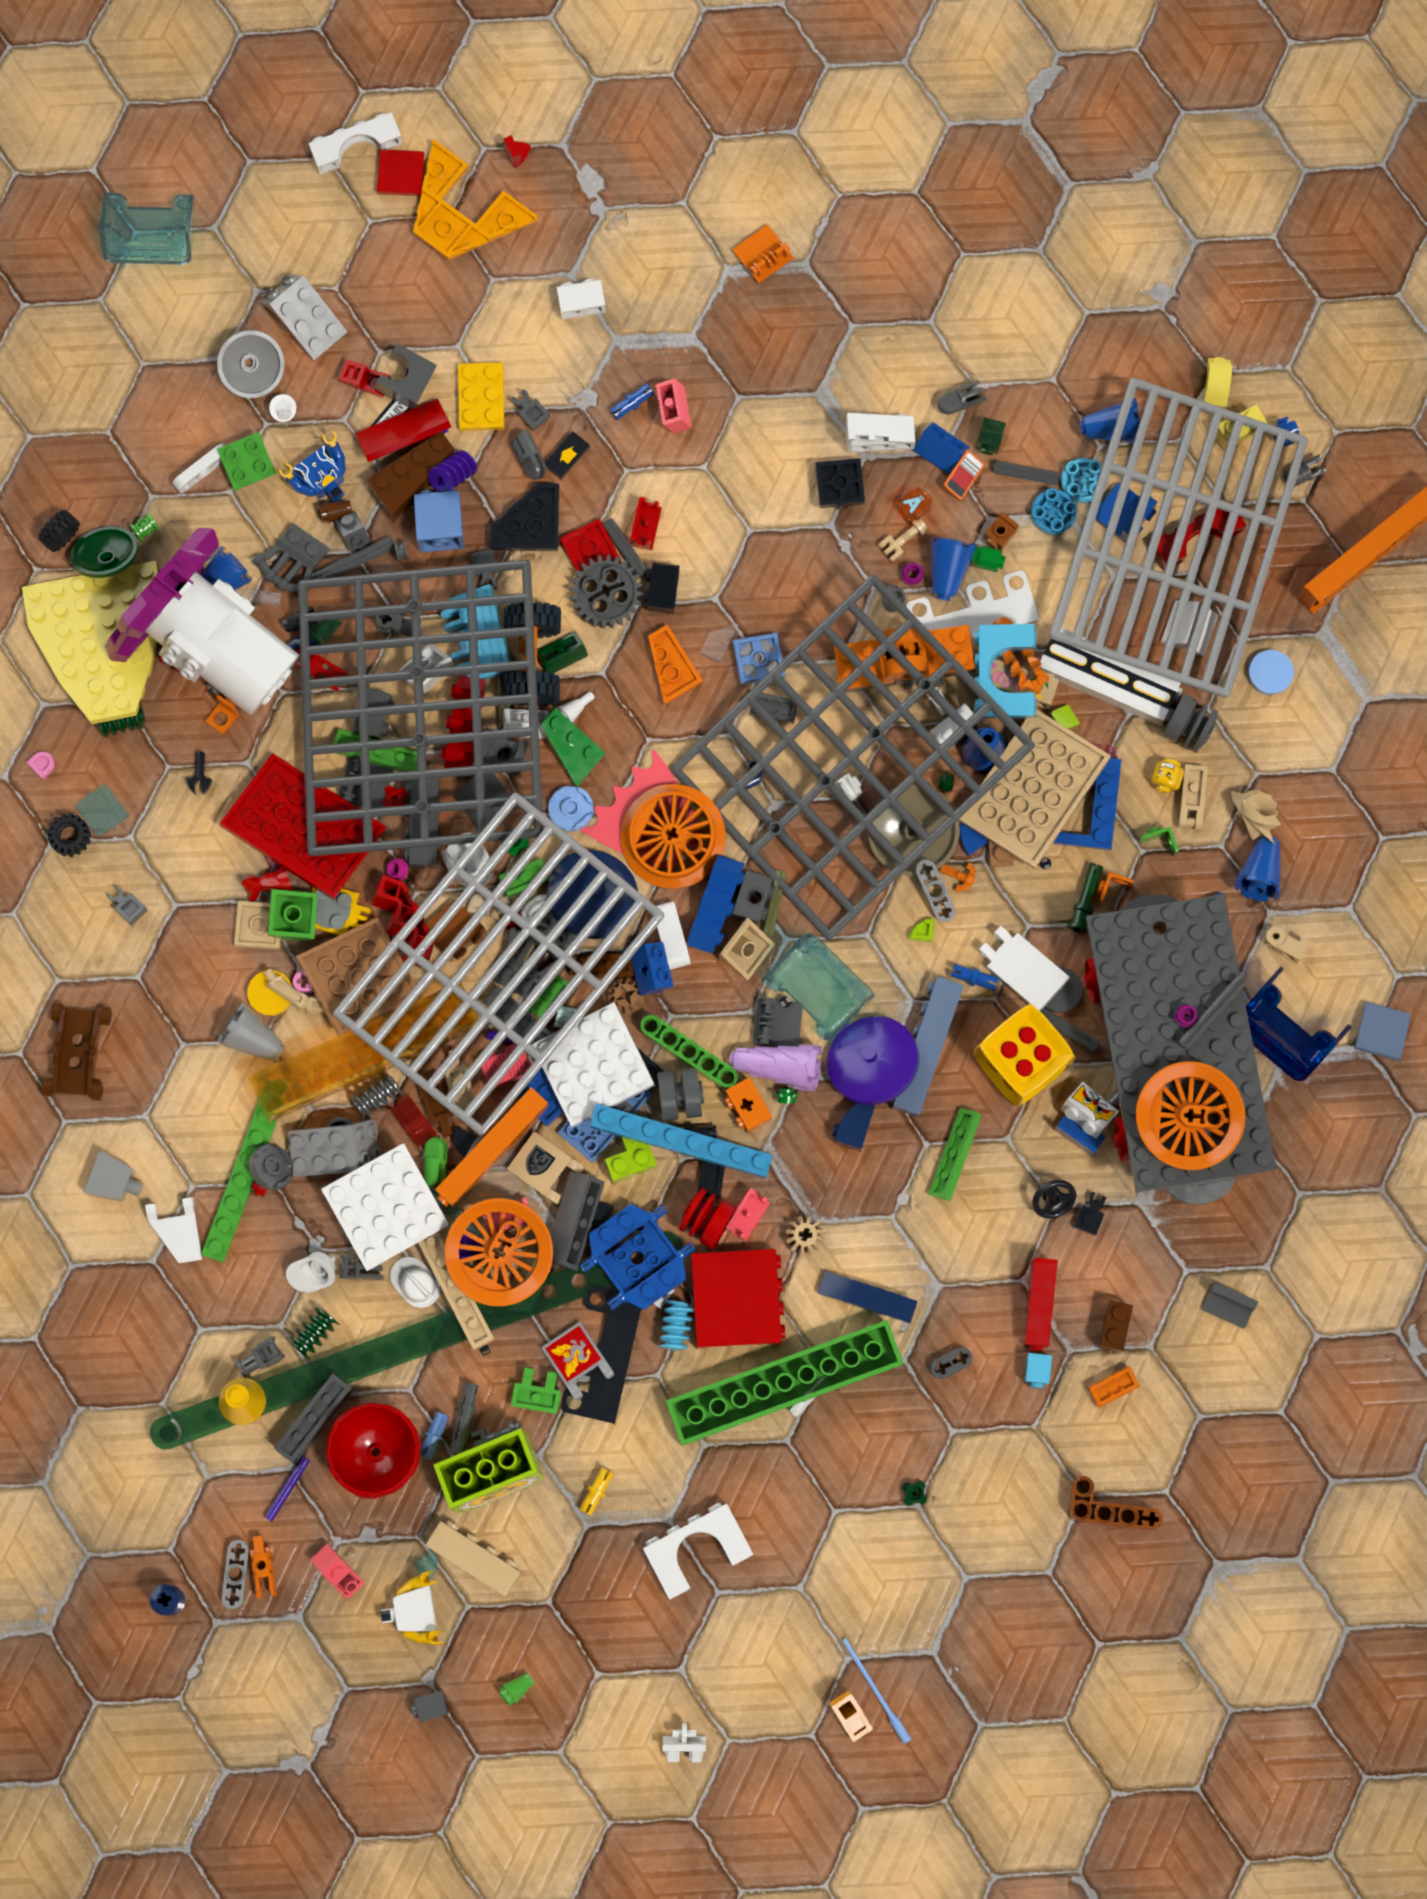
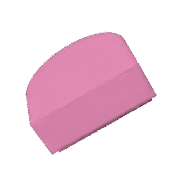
M38 752L27 761V764L42 780L51 774L55 768V760L48 752Z

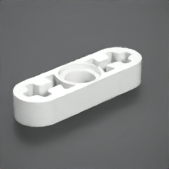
M224 444L213 448L175 478L172 484L179 493L189 490L223 463L217 449L225 446Z

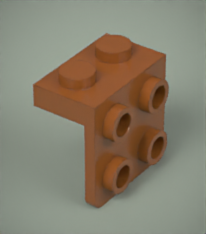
M452 900L426 923L429 931L455 900ZM463 906L435 940V945L442 953L472 917ZM480 922L451 956L450 962L455 959L459 960L466 954L468 947L472 944L476 945L484 938L483 934L486 931Z

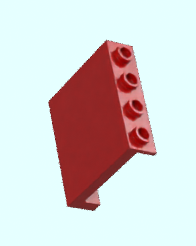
M776 1249L691 1254L697 1349L760 1344L781 1345V1339H786L785 1325H780V1315H784V1302L779 1301L778 1292H783L782 1278H777V1269H781V1254L776 1255Z

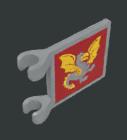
M578 1322L541 1347L576 1400L582 1398L583 1393L575 1381L599 1366L607 1379L614 1376L613 1370L581 1322Z

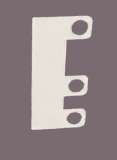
M1021 570L1006 574L1003 577L1008 597L993 600L989 584L986 581H980L966 587L971 605L969 608L934 617L927 598L909 601L906 606L912 614V608L915 604L922 603L926 606V614L922 617H915L928 631L969 624L971 639L975 638V631H979V625H992L995 620L1001 617L1011 619L1013 624H1026L1040 620L1026 574ZM1019 576L1023 579L1024 583L1021 589L1014 590L1009 586L1011 577ZM981 586L985 588L986 597L983 600L973 598L972 590L975 587Z

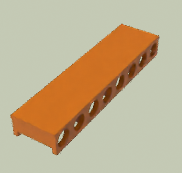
M1427 487L1303 587L1297 599L1305 605L1312 615L1427 522Z

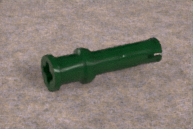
M1089 864L1079 902L1073 906V918L1071 923L1067 925V928L1074 932L1085 934L1088 931L1086 916L1093 915L1091 905L1103 871L1101 865H1098L1094 873L1096 864Z

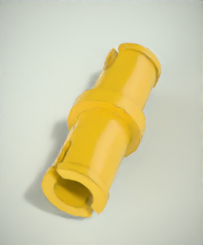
M601 1467L593 1485L588 1487L589 1492L581 1507H579L581 1511L586 1512L590 1516L593 1515L601 1497H605L606 1494L604 1492L615 1475L614 1473Z

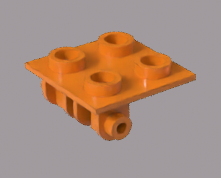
M768 224L732 249L758 284L794 259L789 252L791 250L786 242L783 244Z

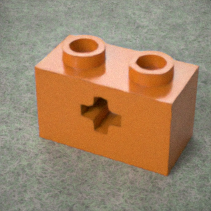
M750 1077L725 1090L726 1097L723 1099L729 1110H735L738 1116L735 1120L741 1130L745 1129L747 1133H750L772 1121V1115ZM744 1101L747 1104L752 1103L751 1111L748 1112L747 1109H741Z

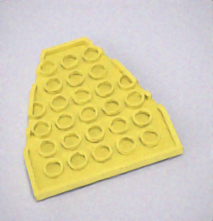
M156 561L131 565L123 572L107 578H91L80 575L22 587L28 628L48 661L61 687L68 693L91 724L137 716L140 707L139 702L144 696L145 685L153 669L157 642L148 636L126 662L111 661L105 645L112 633L118 628L116 624L122 614L158 574Z

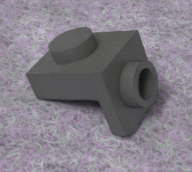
M355 511L335 520L350 551L370 543L366 530Z

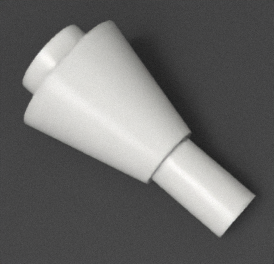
M589 691L580 699L561 705L557 709L573 723L584 709V706L595 699V697Z

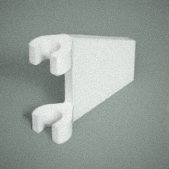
M193 1197L182 1199L185 1215L158 1219L157 1205L155 1203L145 1205L149 1223L178 1263L202 1260Z

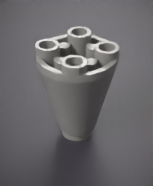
M241 1003L235 1015L231 1016L226 1024L227 1028L223 1030L217 1042L225 1047L269 1061L272 1059L275 1062L285 1049V1046L281 1044L282 1041L244 1003Z

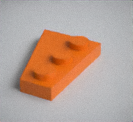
M668 624L648 635L665 706L702 684L703 680Z

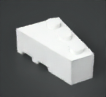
M847 413L845 425L847 453L914 449V416H908L907 414Z

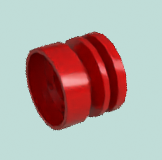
M702 1188L686 1207L678 1230L684 1233L689 1224L692 1225L689 1236L693 1237L698 1230L702 1231L700 1243L713 1250L725 1232L726 1226L735 1214L737 1207L725 1200L718 1207L713 1206L716 1195L712 1194L706 1202L704 1198L708 1190Z

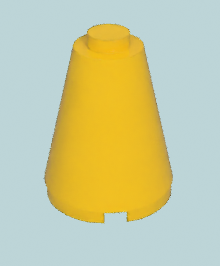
M236 1378L228 1382L221 1390L218 1401L219 1409L229 1422L237 1425H249L257 1421L262 1415L266 1406V1395L262 1387L254 1380Z

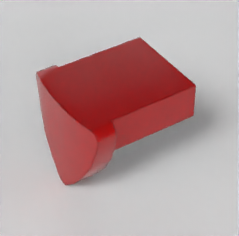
M512 135L503 139V145L513 167L517 168L527 159L531 145L514 141Z

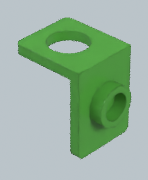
M1160 827L1152 828L1147 831L1148 834L1142 835L1139 839L1140 843L1166 836L1172 855L1176 856L1179 852L1171 827L1164 829Z

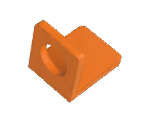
M217 695L218 705L207 717L206 723L221 734H224L238 717L239 713L232 701L227 697L222 698L220 695ZM224 713L227 715V722L224 725H217L214 722L217 714Z
M1109 872L1106 881L1101 880L1097 891L1098 894H1101L1098 905H1102L1110 881L1131 888L1134 880Z

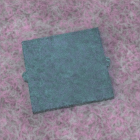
M106 783L93 793L89 792L86 798L75 805L98 838L111 828L115 829L118 823L129 816Z

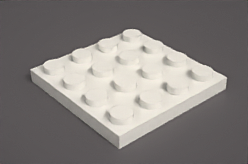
M614 1002L582 1018L542 1066L571 1127L591 1119L595 1104L612 1108L655 1086ZM559 1031L533 1043L532 1046L542 1053Z
M404 1143L321 1188L366 1271L449 1225Z

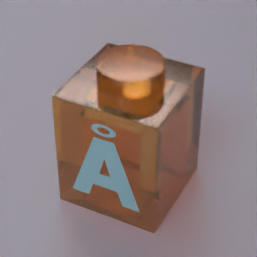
M918 486L896 502V509L906 523L910 525L912 520H917L931 511L932 498L926 490L922 491Z

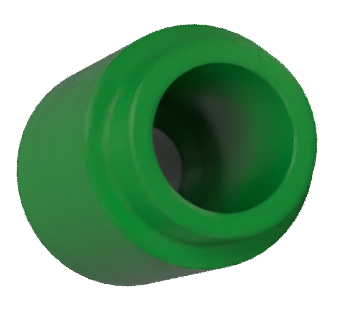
M976 546L971 564L977 565V568L997 573L998 568L1003 569L1006 556L1002 555V550L986 546Z

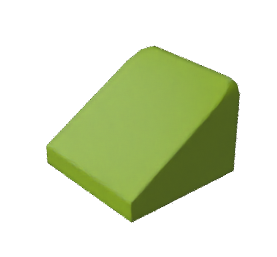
M1069 704L1049 714L1051 719L1069 730L1080 724Z

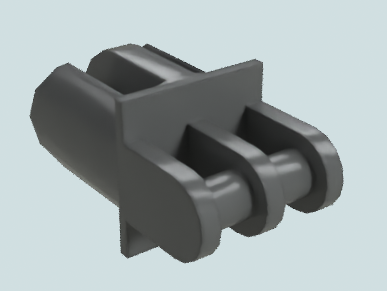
M341 1255L343 1265H340V1269H342L340 1279H384L383 1275L361 1274V1271H366L358 1255ZM350 1259H357L356 1265H350ZM377 1265L368 1271L382 1272L383 1266ZM349 1269L356 1270V1276H350Z

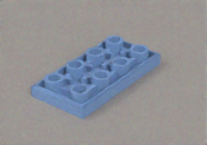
M647 1089L626 1100L634 1108L630 1114L635 1115L653 1095L651 1090ZM591 1119L575 1127H571L569 1121H567L557 1132L558 1135L592 1164L616 1137V1135L589 1128Z

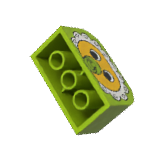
M522 1428L434 1464L449 1509L456 1513L480 1508L526 1489L544 1479L529 1435Z

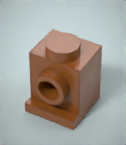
M1001 512L984 533L985 543L990 548L1003 550L1018 532L1019 524ZM1001 529L1005 533L998 534L996 530Z

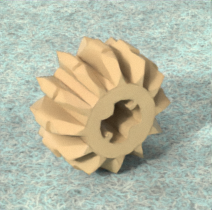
M801 1216L798 1217L799 1225L791 1221L790 1226L794 1230H786L787 1235L793 1236L786 1239V1243L795 1242L791 1247V1251L794 1252L800 1247V1256H803L804 1249H807L808 1254L812 1255V1246L819 1251L821 1247L816 1241L821 1243L825 1241L824 1237L817 1236L824 1233V1228L816 1230L815 1228L820 1222L817 1220L811 1225V1216L807 1217L806 1223H803ZM804 1230L809 1231L808 1235H812V1238H808L807 1241H802V1236L799 1237V1234H803Z

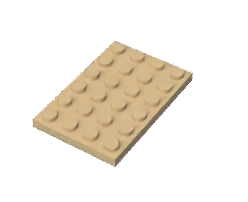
M1037 709L1036 718H1026L1020 727L1035 743L1034 749L959 819V822L1033 869L1037 868L1111 758V755ZM1016 736L1013 737L1000 756L1004 762L1008 761L1023 746ZM995 765L991 769L983 783L998 770V768Z

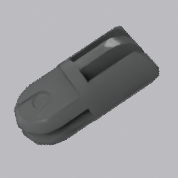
M976 380L940 396L937 402L940 412L950 415L987 401L986 396H983L968 403L966 402L967 399L983 393L982 388L963 394V391L979 385L980 381Z
M524 430L511 442V446L527 476L537 480L544 477L546 465L530 432Z

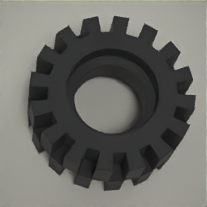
M61 510L60 513L57 512L55 514V517L52 516L49 522H46L45 527L41 529V533L38 535V539L52 552L59 551L61 547H65L66 543L70 542L71 538L76 535L75 532L79 530L80 522L67 510Z
M68 813V815L60 814V818L55 817L54 823L51 822L49 824L50 830H47L49 835L47 837L53 849L62 856L66 857V855L74 857V854L80 855L82 850L85 851L87 849L86 845L91 842L89 839L91 837L89 827L78 815L74 816L72 813ZM67 827H73L78 832L77 839L72 843H65L61 840V832Z

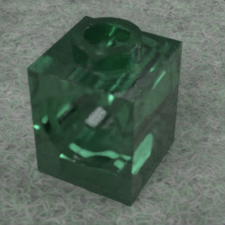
M984 417L976 449L985 455H998L1006 423Z

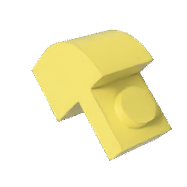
M1208 357L1204 402L1215 406H1227L1232 376L1231 360L1221 357Z

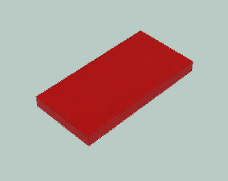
M437 398L355 434L367 461L370 462L449 429L451 424Z

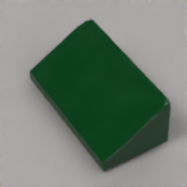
M575 631L538 650L537 656L545 671L551 674L587 657L588 653Z

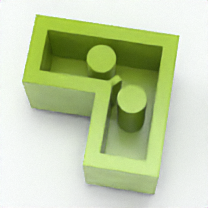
M623 1137L621 1139L626 1151L605 1159L613 1184L657 1168L650 1145Z

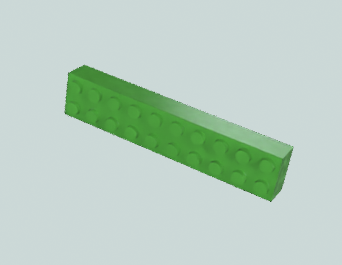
M888 1320L666 1400V1405L681 1446L900 1367L904 1363ZM835 1365V1369L831 1373H827ZM823 1376H826L823 1382L812 1393L803 1396Z

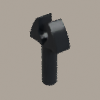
M202 751L196 753L195 775L193 778H186L188 786L194 795H196L195 786L199 783V780L203 784V795L208 792L213 782L212 778L204 776L205 753Z

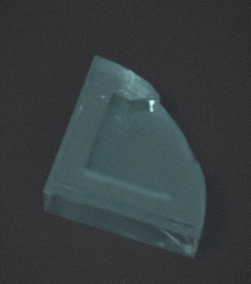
M435 1552L413 1563L419 1575L433 1570L434 1572L429 1574V1580L434 1577L437 1570Z

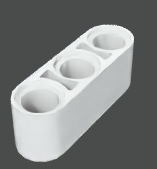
M674 901L657 905L656 907L664 912L665 915L658 924L657 931L660 942L664 943L669 969L672 970L690 965V957Z

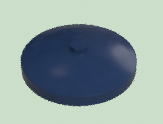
M588 850L638 891L631 871L623 862L608 853ZM576 852L563 858L552 871L547 884V898L581 858ZM589 863L550 909L557 922H559L599 873ZM606 878L565 929L577 936L617 886ZM624 892L587 939L606 938L635 901Z

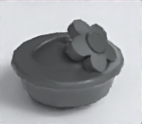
M897 585L887 586L905 604L906 596L904 591ZM882 595V603L885 610L890 613L897 612Z

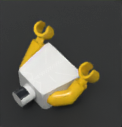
M430 1570L408 1580L397 1590L396 1597H393L394 1608L381 1609V1619L383 1624L396 1622L397 1631H401L405 1638L418 1644L443 1645L444 1642H439L437 1638L444 1631L437 1630L432 1589L430 1586L436 1584L437 1581L431 1582L429 1580V1574L434 1572Z

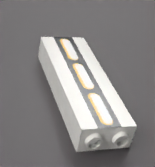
M1061 628V630H1060L1061 633H1064V634H1067V635H1070V636H1073V634H1074V633H1072V632H1070V631H1068V630H1065V629H1063V628ZM1082 637V640H1085V641H1088V642H1091V643H1095V642H1093V641H1090V640H1088V639ZM1050 639L1040 661L1042 663L1040 669L1055 675L1059 682L1159 726H1162L1164 720L1169 721L1174 710L1170 706L1173 700L1178 701L1183 690L1179 687L1180 682Z

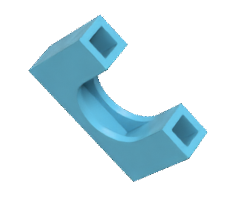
M1035 624L979 625V631H975V644L979 645V654H975V666L979 668V677H975V680L1011 718H1036V694L1034 692H1003L995 687L991 679L993 662L1000 654L1010 650H1036ZM980 698L975 700V712L984 704ZM990 710L982 719L999 718Z

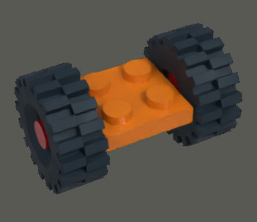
M536 602L533 603L537 705L542 707V705L549 706L560 701V678L554 673L549 674V672L537 671V637L549 638L561 633V609L554 604ZM512 603L505 606L504 628L525 627L524 603ZM519 636L521 639H519L518 649L522 653L521 660H526L525 636ZM527 669L518 670L516 673L510 672L503 676V696L528 694ZM520 703V704H518V706H524V705H527V706H528V703Z

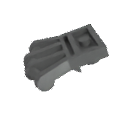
M292 523L274 547L254 557L252 562L260 568L267 582H273L282 592L288 591L298 594V584L291 582L303 567L306 568L304 580H311V575L330 549ZM280 552L284 553L273 569H270L266 561ZM291 558L297 563L283 579L278 574Z
M510 927L507 947L521 930H516V927ZM529 935L517 959L512 956L492 981L505 987L524 964L523 961L533 944L539 946L540 943ZM547 950L513 993L526 999L555 963L553 962L542 972L537 971L546 953L548 952L555 962L558 958Z

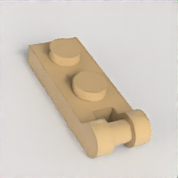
M1184 765L1178 828H1186L1188 826L1194 827V830H1202L1207 766ZM1188 811L1196 812L1195 818H1188Z

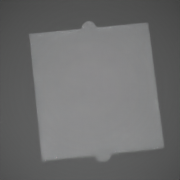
M508 1150L484 1175L481 1181L491 1186L493 1191H499L512 1199L523 1181L507 1170L518 1152L514 1153Z

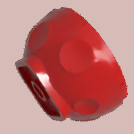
M370 1402L352 1407L341 1414L328 1434L326 1457L330 1472L344 1489L359 1498L378 1499L395 1493L405 1486L418 1467L421 1457L420 1435L411 1420L399 1409L391 1405ZM374 1448L380 1449V1455L377 1457L372 1455Z

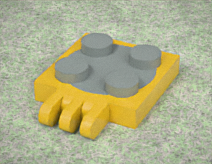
M313 887L312 893H318L316 930L339 936L348 932L350 928L354 929L362 925L358 924V921L368 922L369 918L360 914L361 912L370 914L372 909L357 905L360 897L359 893L342 889L335 900H332Z

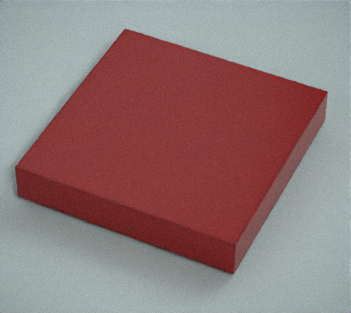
M380 149L377 194L421 196L425 153L423 151Z
M600 518L559 538L575 571L583 572L581 564L590 566L589 559L591 558L596 563L598 562L599 555L603 561H606L608 555H610L613 562L617 556L620 560V556Z

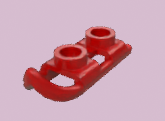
M318 654L312 655L310 659V676L315 679L322 678L317 675L318 673L326 676L325 678L349 675V673ZM297 660L295 665L301 669V664ZM324 663L331 667L330 671L322 667ZM337 686L329 687L336 692L339 691V688Z

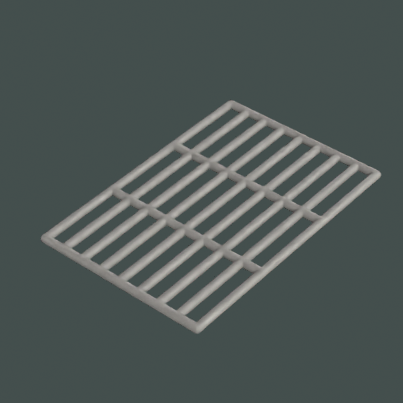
M1131 378L1050 631V638L1228 698L1231 695L1306 450L1307 437L1137 378ZM1136 388L1149 392L1127 465L1124 467L1113 463ZM1157 396L1170 399V403L1148 473L1144 474L1135 471V467ZM1182 403L1192 408L1169 482L1156 478L1178 405ZM1200 410L1213 414L1191 487L1187 489L1177 485ZM1221 418L1234 421L1212 495L1208 496L1199 493V489ZM1245 425L1254 428L1255 432L1236 494L1231 504L1220 500L1242 426ZM1265 432L1277 437L1254 511L1241 507ZM1286 439L1298 445L1276 517L1272 518L1262 513ZM1113 472L1123 476L1100 551L1088 548L1087 544L1109 474ZM1131 479L1144 483L1120 559L1108 555ZM1156 487L1165 490V495L1143 565L1140 566L1131 563L1130 558L1152 488ZM1177 494L1187 498L1163 574L1152 570L1151 567L1173 496ZM1197 501L1208 505L1184 581L1172 576L1191 514ZM1220 509L1229 512V516L1207 588L1194 584L1216 510ZM1241 516L1251 521L1229 593L1225 595L1215 590L1237 518ZM1261 523L1272 527L1248 603L1236 598L1258 526ZM1085 556L1097 561L1074 634L1070 636L1061 633L1060 630L1083 557ZM1106 563L1118 567L1095 643L1082 640V636ZM1126 571L1138 574L1139 578L1117 649L1114 651L1103 647ZM1150 578L1161 582L1138 658L1126 655L1125 651L1147 580ZM1170 585L1182 589L1158 666L1146 662ZM1193 593L1202 596L1203 601L1182 669L1179 673L1167 668L1190 594ZM1212 600L1225 604L1202 680L1190 677L1189 674ZM1233 608L1246 611L1224 686L1220 687L1211 684V679Z
M513 793L333 1012V1016L473 1131L484 1137L658 926L665 915L664 912L520 794ZM516 804L520 806L527 814L476 876H471L463 868ZM534 819L545 827L544 830L493 892H491L481 883ZM553 833L563 843L511 907H509L500 899L501 895ZM571 848L581 858L529 921L525 920L518 914V911ZM589 863L599 873L549 934L545 936L536 929V926ZM458 876L468 884L467 887L416 949H413L404 940ZM608 878L617 886L616 889L567 949L563 951L553 942L603 881ZM475 891L486 899L434 964L430 963L422 956L470 896ZM625 892L635 902L584 965H580L572 956ZM492 906H495L504 915L450 979L440 971L441 968ZM643 907L653 917L600 981L590 973L591 969ZM512 920L522 930L468 994L459 986V983ZM529 935L533 937L540 945L488 1008L484 1007L476 999ZM397 948H399L408 956L407 960L355 1022L345 1014L346 1010ZM547 950L550 951L558 960L506 1023L501 1021L494 1014ZM415 963H417L427 972L373 1037L363 1029L364 1025ZM566 964L576 973L575 976L525 1037L522 1038L512 1029ZM435 978L445 987L396 1047L390 1051L381 1043L382 1040L432 979ZM584 979L594 989L542 1053L539 1052L531 1043ZM454 993L463 1002L410 1066L407 1065L399 1056L450 994ZM471 1007L481 1017L427 1081L417 1071ZM489 1022L499 1032L445 1096L435 1086ZM506 1037L517 1045L516 1048L466 1109H461L453 1101ZM525 1051L535 1061L484 1124L481 1125L471 1116Z

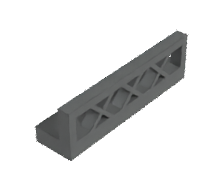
M332 1373L274 1449L296 1465L354 1390Z

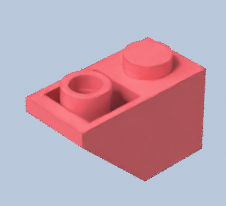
M328 1543L310 1559L320 1573L346 1599L351 1597L364 1584V1581Z

